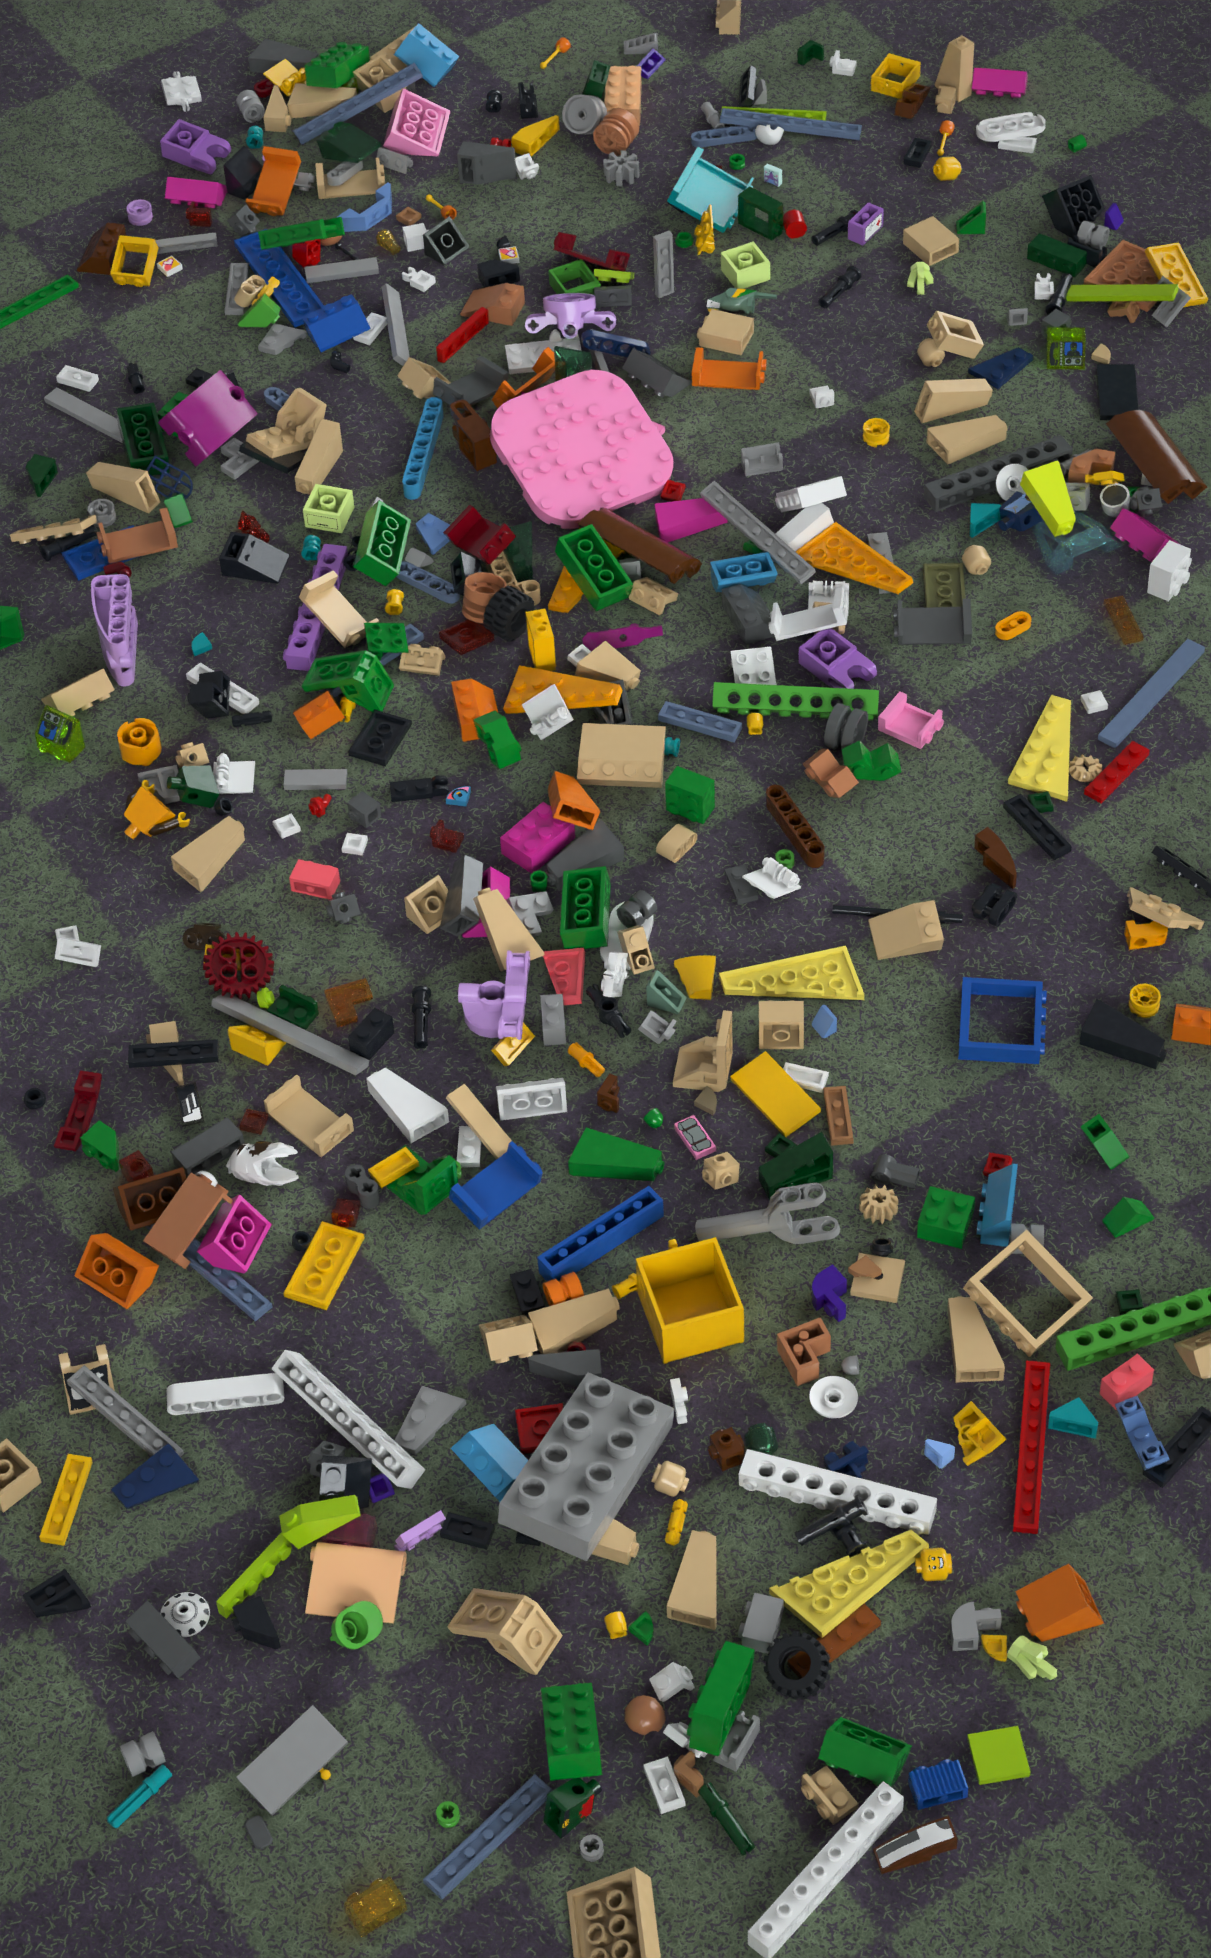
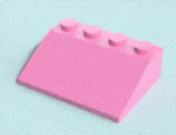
M403 88L394 104L383 147L405 155L439 156L450 111Z

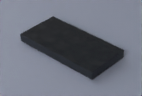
M1097 364L1100 420H1111L1115 415L1139 410L1135 364Z

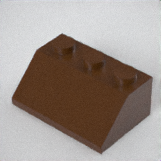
M106 223L93 234L77 267V272L110 275L119 235L126 236L125 225Z
M183 1167L113 1187L119 1211L130 1231L156 1223L187 1179Z

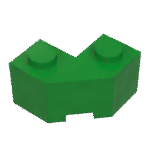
M494 710L473 719L477 736L487 745L492 764L501 769L521 760V746L513 736L504 715L502 716Z
M859 740L841 749L844 766L850 769L856 779L884 781L901 773L898 753L889 743L869 751Z

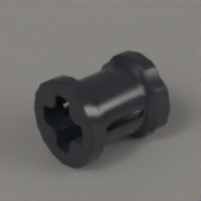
M498 90L489 91L487 93L486 110L498 113L501 110L502 94Z

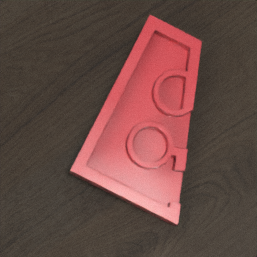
M584 948L543 951V958L556 994H563V1004H582L585 968Z

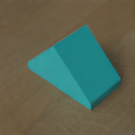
M971 503L970 537H975L1001 520L1000 504Z
M1078 1397L1050 1412L1048 1429L1096 1439L1098 1421Z

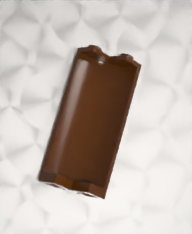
M1143 410L1128 411L1113 416L1106 423L1153 488H1159L1161 498L1168 504L1183 491L1191 499H1194L1207 488V485L1151 413Z
M602 507L599 511L592 510L578 523L580 529L592 524L602 539L666 574L673 584L681 579L684 573H686L687 577L691 578L701 568L702 563L700 560L607 508Z

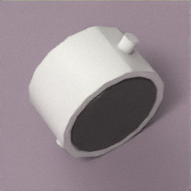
M1118 483L1106 486L1100 493L1102 509L1107 515L1117 517L1123 508L1130 510V493L1124 485Z

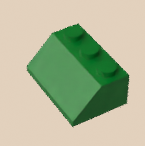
M840 1717L827 1729L818 1759L825 1761L824 1763L829 1767H840L848 1770V1773L854 1777L870 1779L876 1786H879L884 1781L892 1787L900 1775L912 1745Z

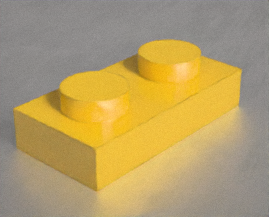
M523 1022L521 1040H518L517 1037H503L491 1051L503 1066H509L532 1041L535 1035Z

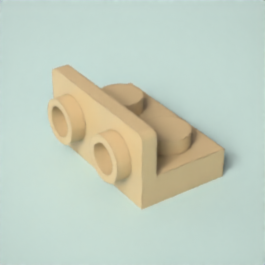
M645 577L633 582L629 599L661 615L665 605L676 601L679 593Z
M410 644L408 646L409 652L401 654L400 671L437 676L440 675L442 660H445L446 657L443 650L438 647L421 648L418 644Z
M827 1765L810 1777L807 1773L802 1775V1793L808 1800L812 1799L817 1804V1810L821 1817L825 1820L829 1819L833 1825L858 1808V1802Z

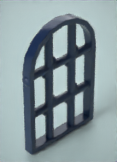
M154 456L146 471L149 472L152 467L162 473L160 478L149 475L150 479L157 482L154 486L156 492L166 498L171 497L173 493H181L176 490L178 484L181 483L190 489L187 495L183 494L184 498L187 499L193 490V482L190 476L183 470ZM157 459L167 466L165 469H160L153 465L154 461ZM172 467L181 473L179 478L167 473L168 468ZM183 475L189 478L191 486L181 481ZM164 476H168L175 480L176 483L174 486H169L161 480ZM163 485L171 491L167 496L158 491L157 487Z

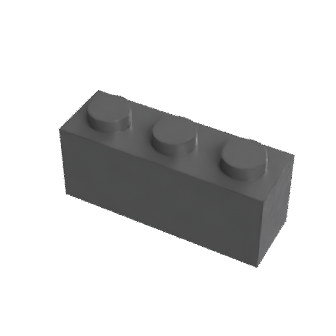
M227 1117L221 1122L215 1123L203 1133L197 1134L185 1144L178 1146L171 1153L174 1165L177 1169L183 1167L187 1178L190 1173L196 1174L199 1171H207L227 1159L236 1148L245 1142L243 1133Z
M148 1600L125 1621L131 1628L128 1631L130 1636L137 1643L142 1640L146 1644L143 1649L152 1659L157 1656L161 1660L158 1665L168 1676L173 1673L177 1678H180L201 1658L194 1648Z

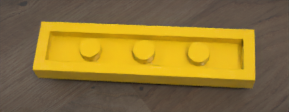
M67 1455L39 1536L41 1542L65 1545L93 1463L91 1457Z

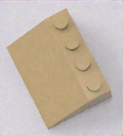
M583 723L578 757V783L581 785L662 788L666 726Z
M633 1867L567 1891L574 1958H661L651 1877Z

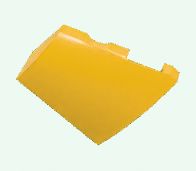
M690 956L674 961V967L677 968L680 974V979L686 987L689 998L712 999L716 956Z
M972 1401L953 1417L955 1427L959 1432V1444L962 1446L965 1456L963 1462L967 1466L991 1453L1007 1440Z

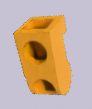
M1131 920L1125 923L1124 935L1129 950L1160 946L1166 942L1168 927L1158 922L1152 921L1148 924L1136 925L1135 920Z

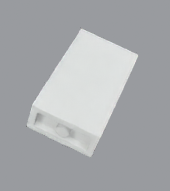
M843 586L835 588L834 603L782 615L778 603H773V610L770 612V633L775 635L776 641L846 625L849 602Z

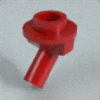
M325 794L323 798L320 796L311 798L309 804L311 814L319 818L326 814L325 808L332 799L331 795Z

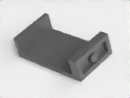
M480 356L476 358L475 372L450 384L437 377L434 378L433 395L449 405L454 401L462 399L466 400L470 405H474L494 395L504 380L508 383L509 372Z
M962 599V607L902 608V600H897V608H893V620H897V626H894V638H898V645L971 644V599Z

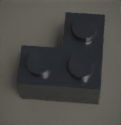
M222 670L200 673L197 684L190 685V692L187 696L189 704L205 718L229 716L230 678Z

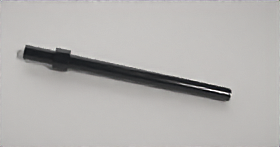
M833 905L832 913L876 917L896 909ZM937 910L940 924H945V922L962 923L963 914H949L946 911Z

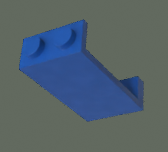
M511 1141L506 1153L462 1187L458 1183L455 1184L450 1190L449 1199L480 1230L539 1184L543 1172L536 1162H532L527 1157L525 1150L521 1146H517Z

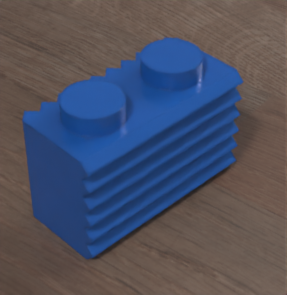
M947 1759L940 1761L935 1766L929 1768L919 1766L909 1772L908 1784L917 1810L968 1797V1785L959 1760L951 1761Z

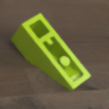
M350 1495L300 1504L283 1513L279 1518L282 1535L297 1549H300L361 1515L357 1497Z

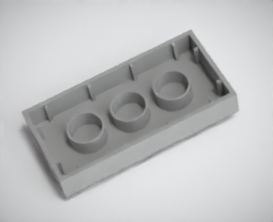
M587 1372L499 1503L498 1523L587 1561L671 1430L675 1408L615 1384L606 1378Z

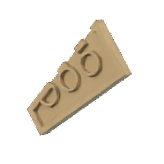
M90 515L82 521L79 518L71 519L64 522L63 525L60 522L46 525L45 528L41 525L17 530L10 534L12 542L19 541L20 544L31 542V539L37 538V541H42L52 535L55 538L64 537L66 533L72 532V535L84 533V529L95 524L97 519L96 515Z

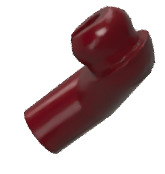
M121 561L103 567L106 575L117 573L130 577L132 574L130 567Z

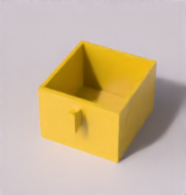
M716 1237L678 1247L676 1239L668 1241V1250L636 1258L637 1292L664 1364L744 1342V1307Z

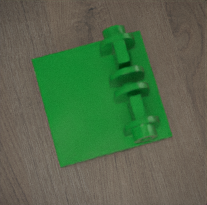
M364 623L368 652L375 654L379 660L383 657V652H409L404 623Z

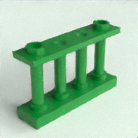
M342 217L258 231L261 250L316 239L322 240L345 235Z

